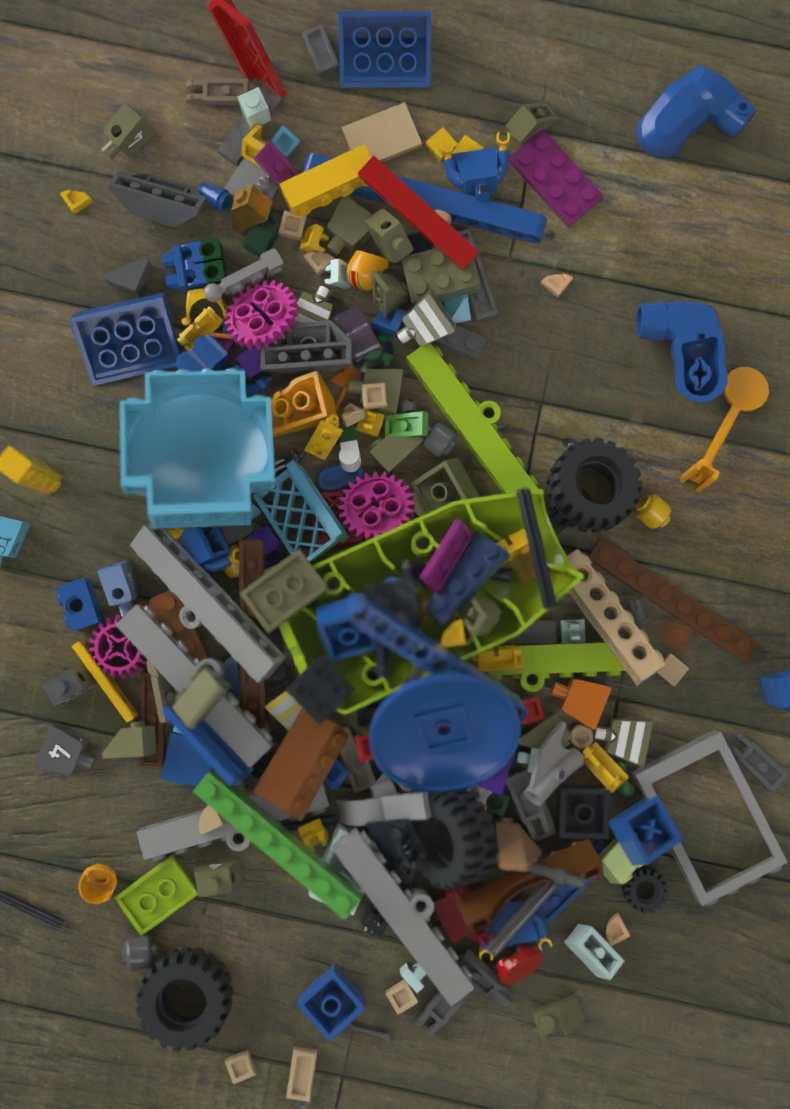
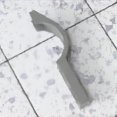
M427 792L390 794L364 800H350L349 797L336 799L340 813L339 822L350 826L366 825V822L402 818L420 820L432 817Z

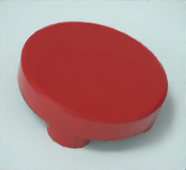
M528 943L520 945L516 949V954L510 958H503L497 963L496 966L499 970L498 976L504 985H510L525 979L540 966L543 961V955L538 948L530 947Z

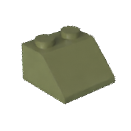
M459 458L445 460L410 483L427 514L454 501L480 498Z
M210 667L203 670L199 668L190 679L193 682L187 690L183 688L174 698L177 702L172 708L190 729L203 722L232 686Z

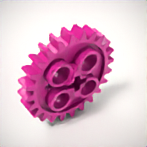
M264 280L262 286L255 282L253 289L247 286L246 293L239 291L241 297L239 299H232L235 305H229L228 309L231 312L225 314L228 319L225 321L228 327L226 330L235 343L238 342L241 347L246 345L249 350L253 346L260 350L262 344L269 348L271 341L276 345L278 344V337L285 339V331L292 332L290 325L297 323L294 317L299 316L296 310L299 308V305L289 287H285L282 282L277 285L275 280L269 285ZM252 304H254L260 310V312L266 318L269 319V321L273 324L272 326H270L264 320V318L261 316L259 312L255 311V309L251 306Z
M374 471L373 477H369L365 473L364 480L356 477L357 484L349 482L350 490L343 489L344 497H339L341 504L338 506V511L341 513L339 515L340 521L343 522L345 530L349 529L350 536L356 534L358 541L363 537L368 541L410 522L409 518L414 517L413 509H415L413 493H409V486H404L403 479L396 482L394 474L387 478L386 472L381 477H378L376 471ZM380 491H384V492H385V493H383V494H381V495H377V494H376L377 492H380ZM358 503H365L363 506H356ZM392 508L397 509L395 512H388ZM371 520L377 521L374 524H368V522Z

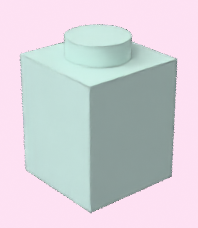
M259 87L238 96L241 110L251 130L257 124L263 125L271 121L269 108Z

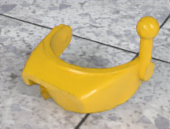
M205 288L188 291L186 317L182 319L184 326L192 324L190 313L193 305L200 299H206L204 296ZM221 298L216 302L220 305L226 320L225 314L229 313L227 304Z

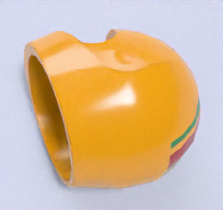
M356 250L347 266L349 282L358 290L371 291L372 273L374 271L383 273L389 267V260Z

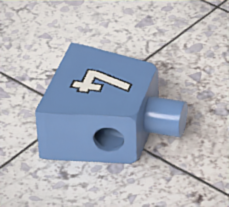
M130 560L107 565L97 571L109 605L114 606L118 604L122 617L134 607L132 600L139 596Z

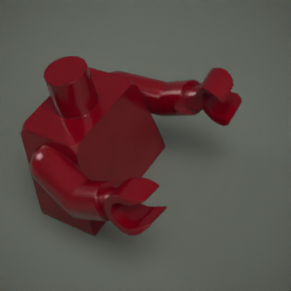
M467 885L457 889H445V892L431 897L434 910L453 944L469 933L457 905V902H460L459 897L461 894L467 893V896H470ZM490 929L487 931L480 930L471 935L469 933L471 941L480 942L484 947L491 939L495 938Z

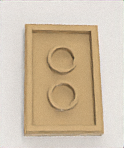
M405 102L342 127L343 135L350 150L365 144L371 157L374 155L381 162L422 147V142Z

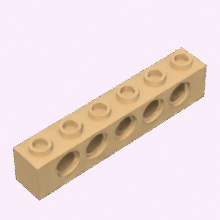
M577 549L567 557L572 565L586 577V581H580L568 593L638 686L665 666L664 658L657 649L654 650L649 644L647 634L643 630H639L634 624L632 614L624 610L619 604L620 600L616 593L610 592L607 588L604 577L599 572L596 573L592 568L589 557ZM595 592L599 594L601 600H593L590 597V593ZM604 612H612L614 614L615 619H607L604 615ZM618 631H626L629 639H622ZM633 650L641 651L644 658L637 659L633 654Z

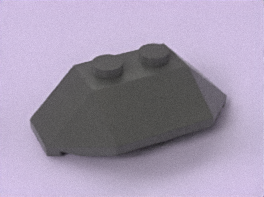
M117 172L108 184V189L131 215L162 223L166 226L177 227L198 215L206 202V198L200 195L192 186L149 173L125 174L124 172Z
M331 320L290 325L292 332L285 331V339L278 337L277 345L271 341L269 348H266L264 344L260 348L262 371L305 374L314 371L334 372L352 365V340Z

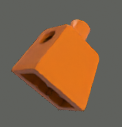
M570 678L567 686L555 682L550 695L562 699L559 709L595 730L612 688Z

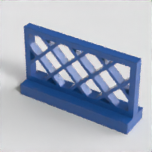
M167 706L162 711L168 720L229 786L232 784L240 785L256 769L254 765L249 767L205 720L200 725L190 729L172 708L173 706Z

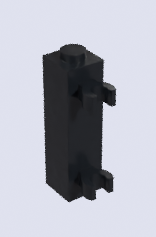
M393 860L388 870L390 872L393 869L402 881L399 885L405 891L409 888L419 868L416 866L413 869H409L404 865V860ZM370 901L361 917L360 924L363 925L362 928L369 934L375 935L376 933L382 936L388 922L372 901Z

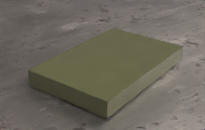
M298 549L239 594L266 631L271 633L329 590V588L302 551Z

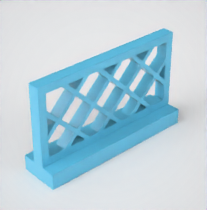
M292 460L286 465L288 469L275 478L274 488L276 489H264V491L257 492L253 497L291 555L300 549V546L311 547L307 557L311 564L338 542L343 543L350 537L304 468ZM290 477L293 481L291 491L281 490L283 481ZM269 492L275 493L273 505L265 504L262 499ZM280 494L290 495L288 507L278 506ZM295 496H303L305 499L303 509L293 508ZM277 510L287 511L284 523H278L275 520ZM292 512L302 513L300 525L290 524ZM307 513L315 514L317 517L315 527L305 526ZM289 528L299 529L296 541L288 540ZM304 530L314 531L312 543L301 542ZM319 532H326L331 538L324 545L317 544Z

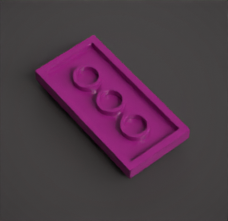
M544 129L509 157L511 166L567 228H570L604 197Z

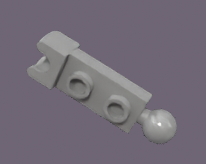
M273 248L261 254L259 261L221 279L220 284H208L204 289V296L208 301L216 302L221 299L222 293L225 295L229 293L236 294L244 289V285L250 282L255 284V282L261 281L264 275L270 278L281 272V266L284 265L283 260L277 250Z

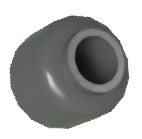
M437 423L433 427L428 425V436L423 437L424 449L438 458L444 455L447 457L457 444L455 432L442 423Z
M148 936L129 938L126 940L125 945L121 946L123 966L127 965L130 971L150 968L152 959L157 958L156 943H151Z

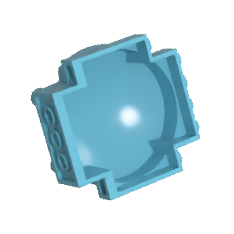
M235 368L225 371L203 369L196 372H190L186 369H180L176 372L153 370L152 372H145V400L129 398L126 401H120L121 488L124 494L147 496L148 517L153 529L251 525L250 494L264 491V489H274L275 477L271 397L254 395L251 398H246L245 371Z

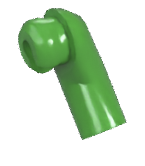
M615 761L626 772L627 764ZM626 780L617 791L622 796L627 797L634 794L635 787Z

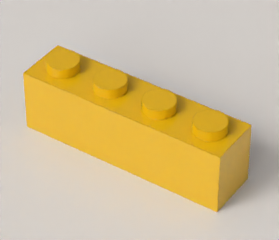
M365 144L280 183L282 194L294 218L305 216L319 206H327L340 196H348L361 186H368L358 176V171L372 158Z
M9 445L0 456V471L17 484L47 495L54 493L61 485L60 481L63 476L38 458Z

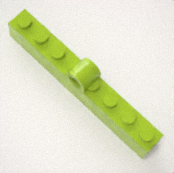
M431 343L426 344L406 357L408 366L502 494L514 493L521 488L538 489L540 486L533 475L528 476L524 470L526 468L524 462L520 457H514L510 451L512 449L510 443L506 438L501 439L496 432L498 431L496 423L501 415L499 405L494 401H484L481 404L477 400L473 401L469 396L471 392L464 382L460 383L455 377L457 375L456 370L450 363L446 364L441 358L443 353L436 344L434 346ZM490 411L493 417L486 418L483 412Z
M605 642L515 645L520 646L521 668L489 671L488 675L494 680L503 679V675H512V679H518L523 689L529 692H536L543 687L544 678H550V673H559V677H574L573 673L583 672L584 677L597 676V672L606 671V676H619L621 671L626 670ZM494 646V651H498L499 646ZM471 657L464 660L473 666ZM534 674L536 680L533 684L529 685L526 679L528 675Z

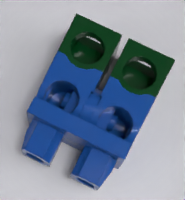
M218 237L181 246H172L173 251L162 254L163 264L166 269L176 267L177 274L166 275L165 277L169 290L181 289L183 293H188L189 290L205 288L211 283L220 284L221 279L227 277L223 245Z

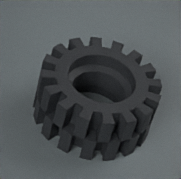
M641 866L639 869H635L632 872V878L623 884L624 887H621L624 893L623 896L636 911L639 912L640 910L644 914H647V911L655 913V908L660 910L662 908L660 906L661 903L665 904L667 902L665 896L669 894L666 890L668 885L664 881L665 879L651 867L647 866L645 868ZM642 881H649L653 884V893L648 898H640L636 893V887Z

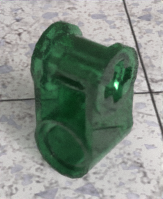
M269 212L267 221L254 225L244 239L243 248L258 257L271 250L279 236L280 221L274 212Z

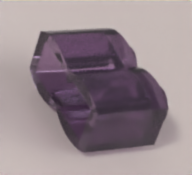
M358 304L333 317L335 325L352 340V357L356 362L381 349Z

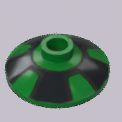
M366 329L353 337L352 365L354 368L365 374L367 369H387L393 360L394 347L386 334L374 329ZM373 346L375 351L368 352L367 347Z

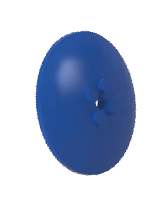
M446 673L431 675L406 684L383 702L372 720L369 736L370 748L379 769L391 780L406 788L427 793L467 789L480 784V781L488 780L508 763L519 743L520 720L512 700L495 684L467 674ZM441 725L449 726L445 730L438 729Z

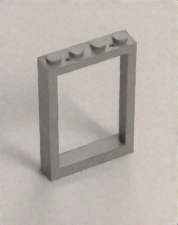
M713 730L645 764L644 767L641 766L631 771L643 797L649 798L657 796L651 785L652 783L719 750L772 856L705 890L681 842L670 848L695 900L701 906L713 905L718 901V898L726 894H735L740 890L739 887L747 883L754 884L761 879V876L767 873L778 872L782 869L783 865L788 863L722 733L717 730Z

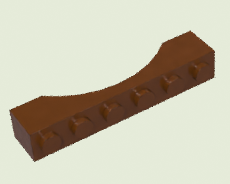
M589 838L583 841H575L570 847L561 851H553L548 857L535 862L553 869L558 867L567 870L568 874L586 879V881L604 874L602 862ZM512 870L498 880L487 881L482 887L474 891L469 890V897L467 893L461 894L459 897L460 902H457V905L470 935L493 925L499 912L516 894L528 887L542 882L553 881V879L528 870Z

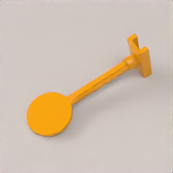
M738 367L728 374V383L723 394L731 407L704 458L685 471L679 480L682 483L688 479L698 484L697 492H701L717 480L720 472L712 468V463L739 412L754 411L760 408L768 398V382L764 375L756 369Z

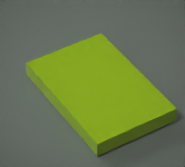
M173 853L117 894L114 899L142 937L195 898L198 893L196 884Z

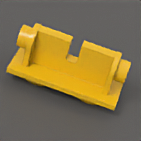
M210 306L207 309L203 308V312L194 320L193 324H190L182 333L178 334L180 337L177 341L188 351L193 349L194 342L200 336L213 333L224 322Z
M331 415L325 421H320L304 451L323 460L327 458L343 432L342 429L338 428L339 418L336 415Z
M524 528L509 536L512 545L508 546L505 539L496 543L506 549L511 556L501 567L510 565L514 558L520 555L526 556L530 554Z
M515 644L499 646L498 651H494L492 647L471 657L473 666L481 672L522 667L520 646H515Z
M597 742L582 751L584 764L611 793L617 790L629 778Z

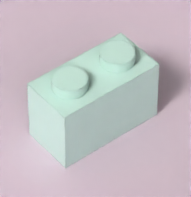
M578 924L564 942L596 977L611 980L624 962L592 926Z

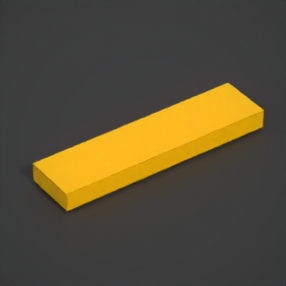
M87 641L75 643L72 648L124 720L129 723L138 718L140 714L116 681L111 678V674L105 675L103 673L104 667L100 668L97 666L99 661L92 659V656H95V652L88 651L91 647Z

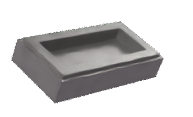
M321 24L301 32L319 77L338 70L339 62L323 25Z

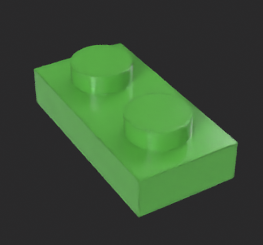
M420 411L386 415L385 437L428 436V413Z

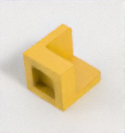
M257 124L243 138L241 156L260 168L253 157L267 142L261 139L262 126Z

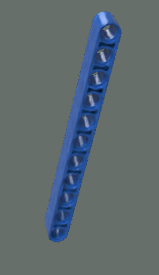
M308 153L302 173L333 158ZM397 176L433 210H441L451 216L452 222L530 243L542 242L547 223L546 216L491 200L479 202L476 196ZM361 186L351 193V195L388 204L370 186Z

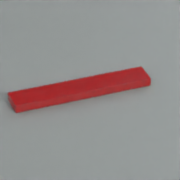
M374 155L358 171V176L460 270L463 271L479 254V251Z

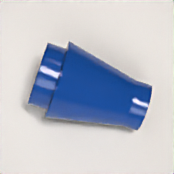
M205 182L199 185L197 191L217 211L225 212L230 208L233 197L227 189L212 186Z

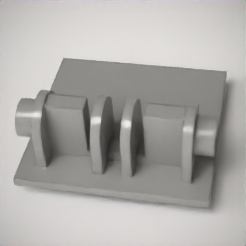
M244 158L224 189H227L229 194L234 197L237 190L253 184L269 199H272L279 187L261 167L259 168Z

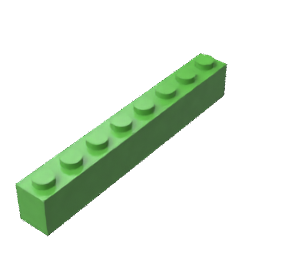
M215 770L208 772L193 792L341 918L346 920L360 902L364 893L234 784L229 786Z

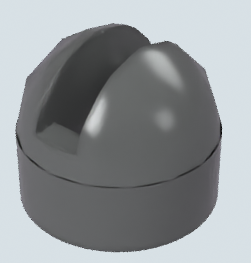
M402 399L398 405L399 414L417 412L415 402L412 399Z
M301 516L294 520V525H299L298 521L301 520ZM306 517L305 526L312 527L311 521ZM293 528V530L298 534L299 529ZM311 530L303 531V535L308 534Z

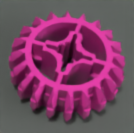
M116 615L115 621L108 617L106 618L107 625L103 622L98 624L101 631H92L97 638L89 639V642L95 645L89 648L88 651L95 652V656H92V659L99 661L97 666L100 668L104 667L103 673L105 675L111 672V678H117L120 675L121 679L127 678V672L132 677L136 675L135 669L139 672L143 671L144 668L141 663L147 664L148 659L139 650L135 657V653L132 650L133 643L126 636L121 638L118 634H114L113 630L118 628L116 624L122 619L121 615ZM106 638L110 645L107 653L104 650ZM125 642V647H123L125 650L118 651V643ZM121 656L124 660H128L130 664L118 666L112 663L111 660Z

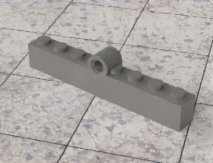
M151 523L142 527L130 546L150 566L153 573L163 580L168 589L175 593L183 602L184 607L180 611L181 623L189 629H194L201 625L205 626L215 636V639L228 650L232 658L238 661L247 671L248 675L257 683L270 677L285 660L286 656L165 528L153 529Z
M136 605L116 624L119 630L178 692L183 688L187 690L193 683L190 679L199 668L203 670L208 665H211L219 676L222 677L224 675V665L219 659L208 658L202 661L197 657L193 659L188 653L190 650L188 646L181 640L177 642L171 635L173 633L171 628L164 622L160 624L155 618L156 613L148 605ZM225 693L204 720L251 767L274 745L271 741L273 737L265 728L260 729L254 723L256 719L249 711L246 710L244 712L238 706L240 702L232 693Z
M325 781L322 783L306 813L320 814L326 811V807H329L331 802ZM257 794L249 796L250 799L280 824V820L287 818L290 821L298 820L282 812ZM203 810L151 824L137 831L143 859L152 858V861L163 859L166 857V853L175 851L176 855L187 852L190 846L198 845V848L212 844L211 840L221 838V841H226L232 850L242 851L248 847L251 840L243 835L244 840H238L236 833L241 832L223 817L224 824L201 835L199 819Z
M354 828L333 845L335 854L452 1007L474 989L471 981L473 975L466 965L461 967L456 961L459 959V956L451 946L447 948L442 941L445 938L437 927L432 929L429 925V916L434 909L429 893L423 888H414L411 891L406 889L404 891L399 885L402 881L393 869L389 872L384 865L387 861L379 850L374 852L370 844L373 842L366 832L360 833L357 828ZM418 901H424L421 906H416Z

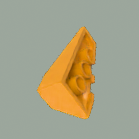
M318 371L295 378L288 387L281 392L278 391L271 399L273 437L317 427L321 420L325 421L331 415L338 417L334 398Z

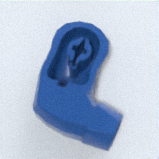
M699 65L684 77L672 83L664 91L656 103L638 122L636 135L639 145L646 153L654 157L669 158L677 154L686 140L697 132L705 122L715 123L714 127L735 138L751 120L757 109L728 79L712 68Z
M659 301L639 304L636 316L637 337L656 341H663L665 339L671 343V357L675 364V384L679 393L688 400L695 402L711 401L722 394L728 383V374L725 366V341L715 307L691 301L669 303Z

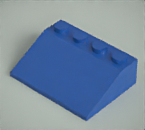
M338 11L340 87H430L431 11Z
M165 292L76 312L70 318L92 386L142 375L153 370L176 367V359L180 355V350Z

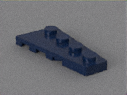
M474 531L472 534V539L439 593L434 592L424 608L426 614L442 626L511 557L506 549L477 531Z

